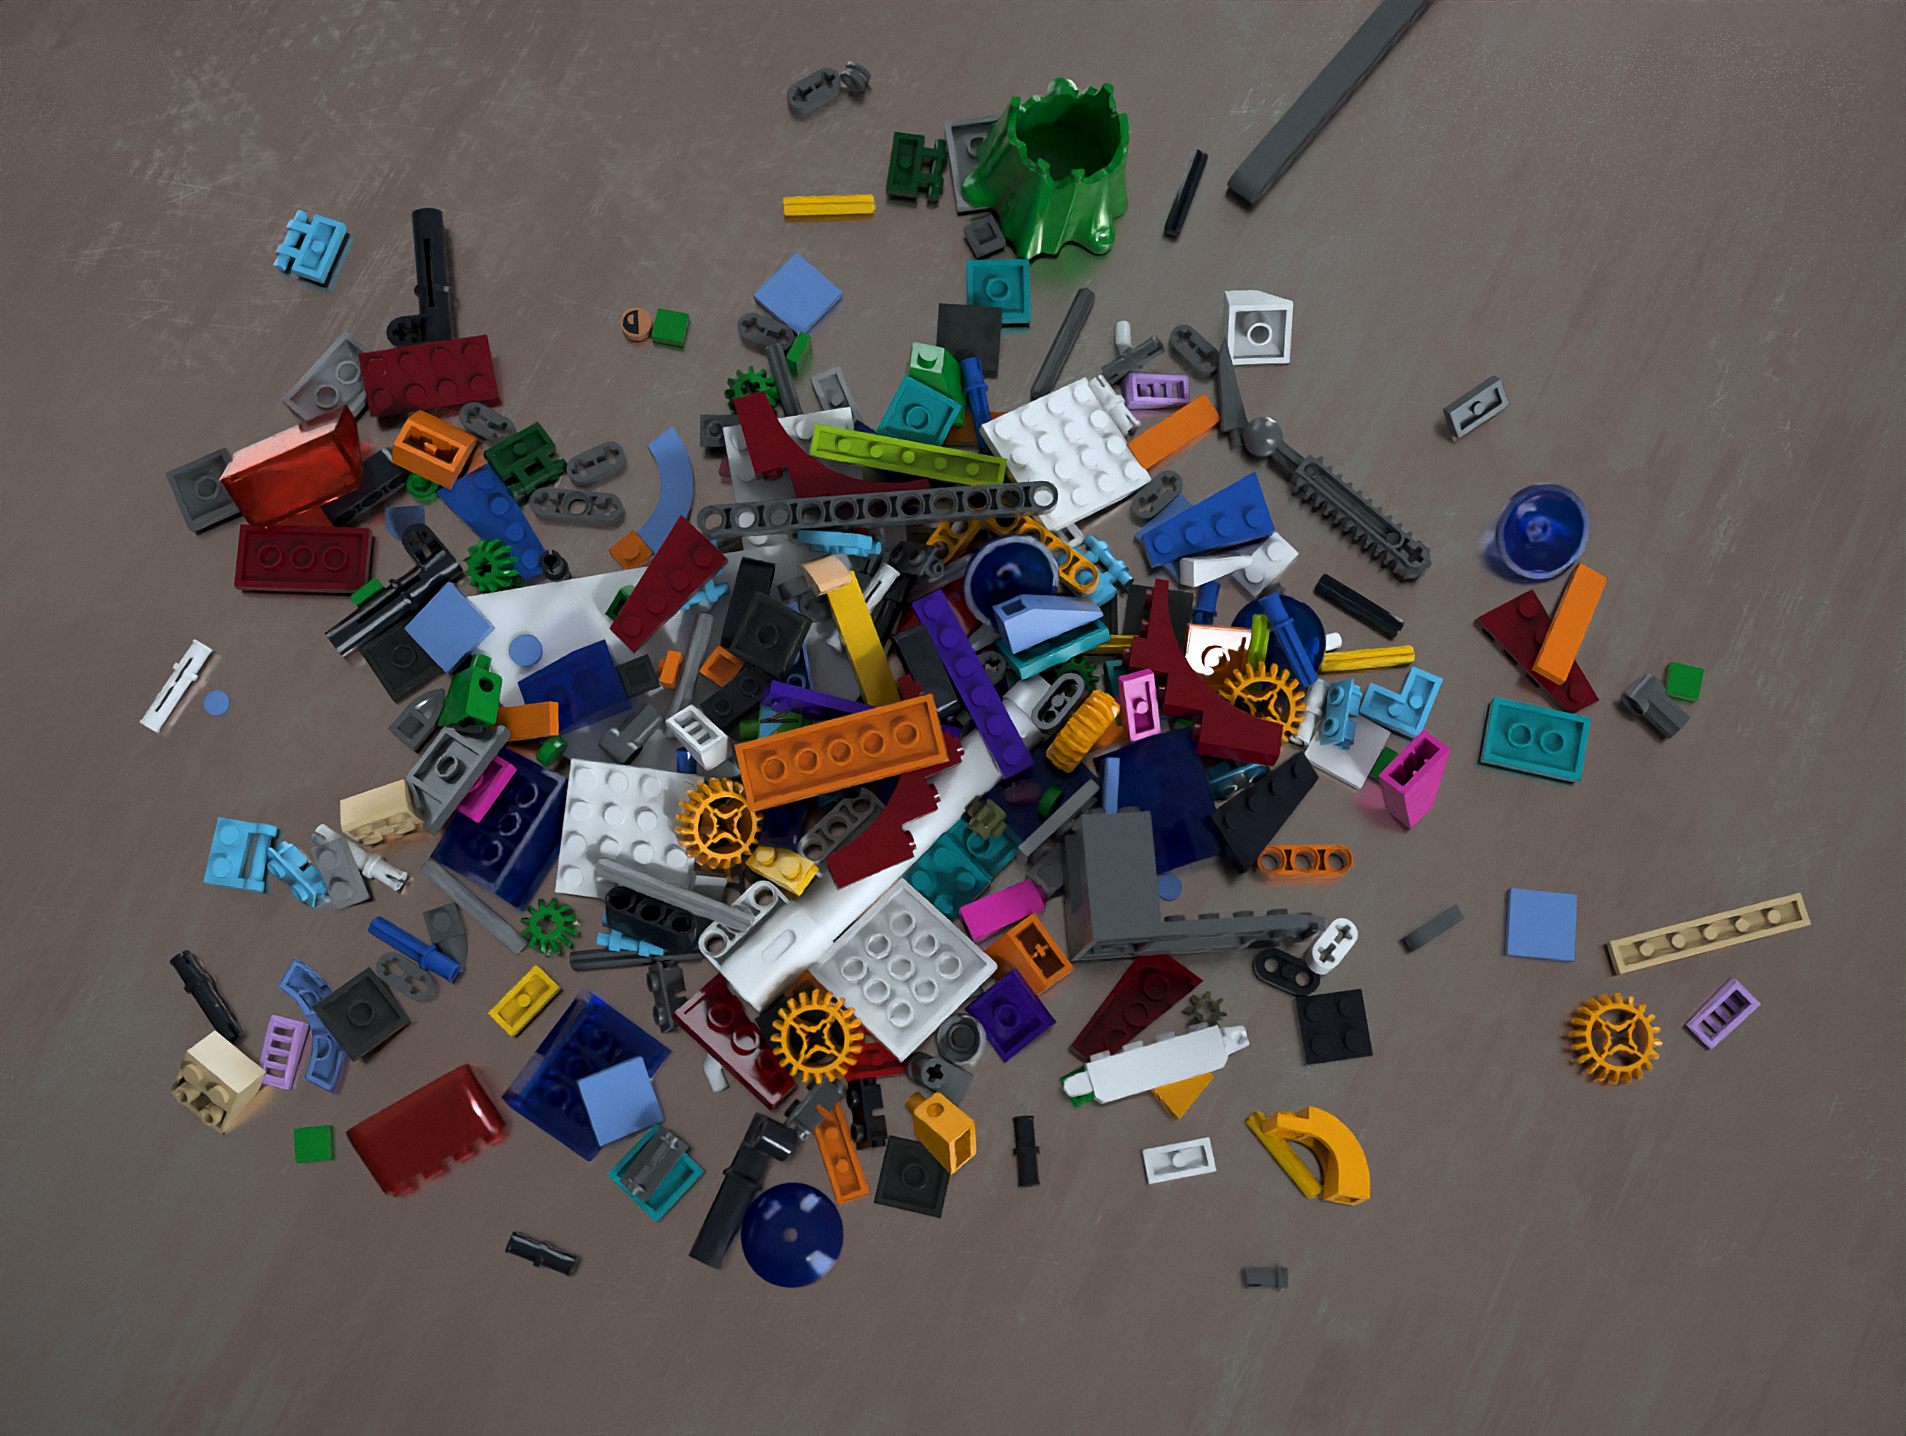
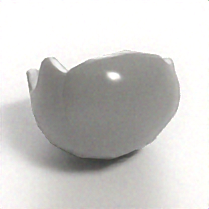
M966 1013L950 1015L939 1025L935 1036L939 1054L952 1063V1065L973 1063L983 1054L987 1044L983 1025L978 1019Z

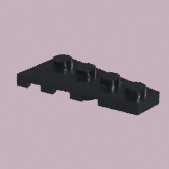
M1302 750L1288 757L1204 817L1239 875L1249 870L1319 779V776Z

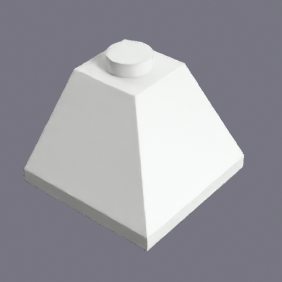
M1257 290L1224 291V339H1226L1233 365L1290 363L1292 301Z

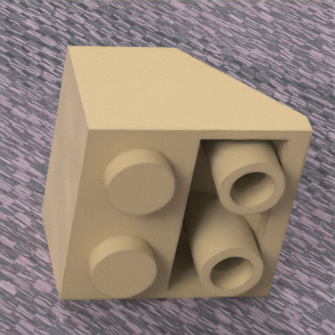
M402 779L340 800L341 828L343 833L358 843L363 842L364 845H370L383 840L382 835L394 831L396 834H402L415 829L414 825L423 822L420 811L416 809L413 801L414 794L409 790L406 780Z
M213 1031L186 1051L170 1093L180 1104L188 1107L207 1126L212 1127L221 1135L257 1094L266 1071L217 1031Z

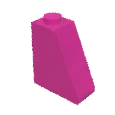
M1425 729L1378 775L1386 810L1410 829L1434 806L1450 753L1448 746Z
M1030 878L959 908L958 918L968 938L976 945H979L1015 927L1033 913L1036 916L1044 913L1046 909L1044 903L1048 902L1042 886L1040 884L1034 885Z

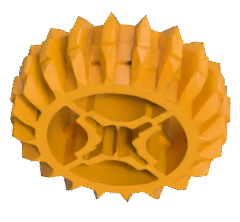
M1259 661L1258 671L1254 672L1250 663L1245 664L1248 673L1242 675L1240 670L1235 669L1233 672L1237 681L1234 682L1230 678H1226L1224 683L1230 688V691L1220 689L1218 695L1226 699L1233 706L1237 696H1239L1249 706L1247 713L1257 718L1283 724L1282 742L1287 743L1289 739L1285 732L1287 730L1292 734H1297L1298 732L1297 727L1292 722L1303 723L1304 717L1296 713V711L1306 709L1304 702L1296 701L1305 696L1302 689L1293 690L1299 684L1297 678L1286 682L1290 675L1289 670L1284 669L1277 675L1278 665L1272 663L1269 672L1265 671V663L1263 661ZM1266 681L1272 683L1259 692L1245 688L1254 682ZM1280 689H1283L1288 698L1285 716L1280 714L1274 707V702L1278 697L1277 693ZM1262 699L1266 700L1270 712L1268 710L1256 712L1252 700L1254 702L1258 700L1262 702Z
M1100 689L1093 691L1049 746L1046 757L1059 770L1062 769L1066 773L1073 772L1120 712V705L1114 701L1115 699L1111 695L1105 694Z
M724 777L721 781L716 778H709L708 785L704 782L697 783L698 793L693 790L686 791L687 796L690 798L689 802H678L679 806L684 808L683 814L678 813L674 815L676 820L682 822V825L674 828L675 833L683 835L677 841L679 846L687 847L684 853L687 857H695V863L699 865L706 863L707 867L711 869L717 868L718 864L722 868H729L731 861L736 864L742 863L741 853L750 856L752 855L749 848L750 844H760L759 840L754 837L756 832L764 831L762 826L757 825V821L765 818L763 813L749 811L744 786L741 782L735 781L732 783L731 779ZM718 798H731L727 804L723 803L718 808L709 805V803ZM701 816L702 824L698 829L699 818ZM715 816L722 818V820L719 821L722 822L721 827L725 831L716 828L719 825L716 824L718 820L715 818ZM740 818V824L737 830V821ZM721 838L729 841V843L720 848H707L712 842L716 843Z
M815 989L812 992V1001L809 1000L806 992H801L799 994L800 1005L795 999L790 998L787 1001V1005L791 1012L785 1008H780L778 1011V1015L785 1021L775 1020L772 1023V1027L781 1031V1033L772 1034L770 1040L773 1042H781L780 1046L773 1049V1054L779 1055L784 1053L786 1057L779 1062V1065L784 1067L790 1062L793 1065L789 1072L791 1076H794L799 1069L802 1070L801 1080L803 1082H807L810 1074L814 1073L815 1083L820 1084L824 1072L827 1079L832 1082L836 1079L834 1069L841 1075H845L848 1070L844 1062L852 1066L857 1062L855 1056L850 1052L861 1053L863 1048L860 1044L853 1042V1040H861L864 1037V1032L853 1031V1028L861 1025V1019L856 1018L851 1021L849 1019V1016L855 1012V1008L851 1006L844 1012L840 1007L845 1003L846 999L841 997L836 1004L832 1003L833 992L828 991L824 1000H821L820 991ZM808 1010L827 1012L820 1022H811L807 1019L802 1020L797 1016ZM835 1019L839 1021L844 1032V1047L838 1045V1041L831 1034V1027ZM826 1023L827 1025L822 1031L824 1035L821 1037L825 1038V1042L820 1040L809 1050L808 1047L812 1043L811 1038L813 1036L809 1035V1032L815 1033ZM792 1026L797 1029L796 1032L803 1039V1048L799 1054L794 1049L791 1041ZM816 1051H823L827 1054L832 1053L837 1056L834 1060L826 1063L808 1061L812 1053Z
M1606 993L1599 995V1002L1591 998L1587 1000L1588 1008L1582 1006L1577 1009L1581 1018L1571 1019L1570 1023L1578 1028V1030L1568 1032V1037L1577 1039V1043L1570 1045L1569 1049L1570 1051L1579 1050L1581 1055L1575 1058L1576 1064L1586 1061L1587 1065L1584 1068V1073L1591 1074L1596 1070L1595 1080L1598 1082L1603 1081L1606 1076L1610 1085H1616L1619 1079L1623 1084L1631 1083L1632 1077L1639 1080L1643 1078L1642 1070L1651 1071L1653 1069V1065L1648 1059L1656 1060L1660 1057L1658 1052L1653 1050V1047L1662 1046L1663 1042L1659 1039H1654L1653 1034L1659 1033L1661 1028L1659 1026L1651 1027L1649 1022L1655 1019V1015H1643V1012L1646 1010L1644 1003L1634 1008L1635 999L1632 996L1626 997L1623 1001L1621 993H1614L1611 999ZM1604 1012H1616L1625 1016V1019L1613 1025L1608 1020L1603 1021L1599 1016ZM1634 1028L1638 1034V1046L1632 1040ZM1591 1030L1598 1037V1046L1595 1050L1591 1041ZM1619 1032V1039L1617 1040L1620 1041V1044L1611 1046L1610 1039L1613 1037H1610V1034ZM1616 1052L1622 1057L1627 1056L1631 1061L1627 1065L1620 1067L1611 1065L1604 1060Z

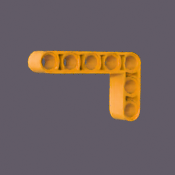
M972 496L968 501V506L975 511L982 510L984 507L975 508L971 505V501L975 497ZM1003 497L1001 498V503L1006 508L1015 507ZM1029 516L1014 517L1015 520L1009 527L999 526L997 519L965 521L969 524V527L962 534H956L951 531V527L955 522H942L926 543V545L937 547L944 546L949 550L947 557L941 560L945 566L958 559L984 525L1075 593L1080 595L1091 594L1097 589L1099 584L1098 569L1091 561ZM1028 533H1036L1041 537V540L1032 547L1025 545L1023 538ZM1054 552H1062L1067 556V560L1063 565L1055 566L1049 562L1050 555ZM1081 571H1088L1093 575V580L1087 585H1080L1075 581L1076 574Z

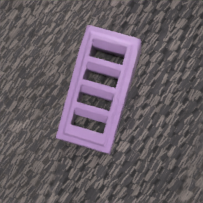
M1129 372L1121 380V392L1126 400L1125 405L1128 409L1182 408L1190 403L1188 375ZM1172 384H1176L1177 398H1173ZM1147 385H1150L1151 397H1147ZM1160 385H1163L1164 398L1160 396Z
M1732 977L1695 1014L1686 1026L1712 1050L1761 1004ZM1732 993L1744 1003L1740 1008L1729 998ZM1722 1002L1734 1012L1731 1017L1719 1007ZM1714 1011L1725 1024L1720 1027L1709 1014ZM1703 1020L1716 1032L1712 1037L1699 1025Z
M271 1015L259 1067L266 1071L262 1084L286 1090L291 1089L310 1024ZM281 1028L294 1031L293 1037L280 1035ZM277 1042L291 1044L290 1051L276 1048ZM273 1055L288 1058L287 1064L273 1062ZM269 1068L285 1071L284 1078L268 1075Z

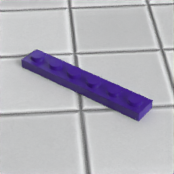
M939 589L911 603L917 619L927 628L948 677L1004 781L1034 766L1035 763L942 590Z
M774 680L762 691L760 702L761 705L769 706L775 712L800 714L803 718L810 721H828L877 708ZM940 724L942 733L949 731L952 738L957 736L960 740L961 729Z

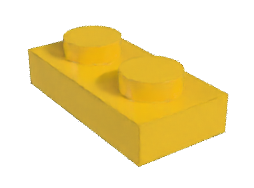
M767 837L763 838L745 863L750 870L798 896L801 895L819 870L814 862Z
M536 964L488 1014L514 1038L562 988Z

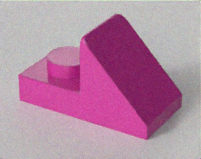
M1148 668L1118 677L1120 695L1113 698L1120 705L1119 717L1128 739L1135 741L1161 733L1154 673Z

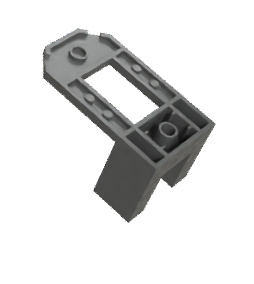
M1139 807L1120 808L1119 813H1106L1105 809L1102 808L1084 811L1085 815H1081L1077 819L1076 830L1069 831L1068 835H1065L1060 841L1070 961L1137 957L1143 955L1154 956L1158 954L1170 955L1278 947V940L1291 939L1292 943L1307 942L1326 931L1324 917L1313 916L1311 912L1288 914V909L1266 911L1267 915L1254 916L1253 911H1239L1232 913L1233 918H1220L1219 913H1205L1198 915L1199 920H1185V915H1172L1164 917V922H1161L1150 811L1140 812Z

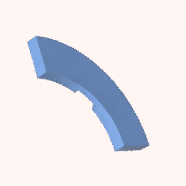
M673 427L647 445L659 467L661 489L653 514L643 527L637 531V534L654 555L660 549L680 515L687 519L694 497L693 471L690 458L680 436Z
M294 958L278 988L288 994L299 1005L311 1027V1056L303 1079L332 1094H336L346 1069L348 1055L312 1010V1006L331 994L333 990L315 970Z

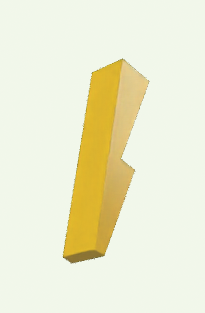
M850 570L849 573L853 581L847 586L825 595L840 641L845 645L863 703L874 707L889 705L900 700L895 679L853 570Z

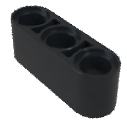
M392 447L376 452L323 488L316 495V503L334 527L348 523L406 483L407 477L411 472L391 462Z
M745 556L742 557L722 631L721 647H730L755 591L769 596L775 573V563Z
M920 623L892 636L893 646L906 675L910 674L913 681L918 680L925 695L933 694L939 719L960 710L959 700L925 625Z
M615 887L607 892L605 896L606 922L613 930L679 955L688 954L696 948L697 920L691 912L626 887Z

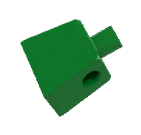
M474 654L470 668L453 676L439 718V726L460 725L461 727H467L469 725H481L483 728L495 725L503 679L500 675L489 672L492 658L482 654Z

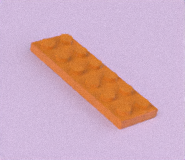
M932 693L734 745L750 812L760 811L949 761Z

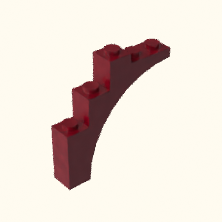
M765 390L733 399L757 480L764 478V482L774 481L782 478L783 472L789 471L797 499L931 489L928 478L904 483H876L851 478L832 470L808 455L787 434L775 416ZM908 500L905 502L907 503L908 507L920 505L915 500ZM882 502L874 503L869 509V514L876 512L877 516H883L887 512V506ZM846 504L840 506L836 513L837 518L840 520L850 519L854 514V508ZM810 507L807 510L816 509L817 507ZM867 528L840 530V532L864 535L868 533Z
M1156 578L1153 589H1146L1143 608L1149 609L1148 619H1142L1139 637L1133 636L1131 646H1124L1121 666L1127 667L1126 675L1148 668L1154 673L1155 684H1159L1157 702L1161 704L1160 716L1194 721L1191 741L1196 742L1195 753L1274 767L1280 756L1283 724L1257 718L1234 707L1213 692L1194 672L1181 652L1172 629L1168 608L1169 580Z
M910 674L898 678L895 682L900 701L925 695L918 680L913 681ZM949 731L943 733L949 757L948 762L900 774L897 785L886 807L872 825L849 845L825 857L824 861L837 891L915 857L912 851L917 849L913 836L909 830L904 832L902 826L938 810L936 803L941 802L935 785L933 783L928 785L926 779L957 767L962 763L960 756L965 754L957 736L952 738Z

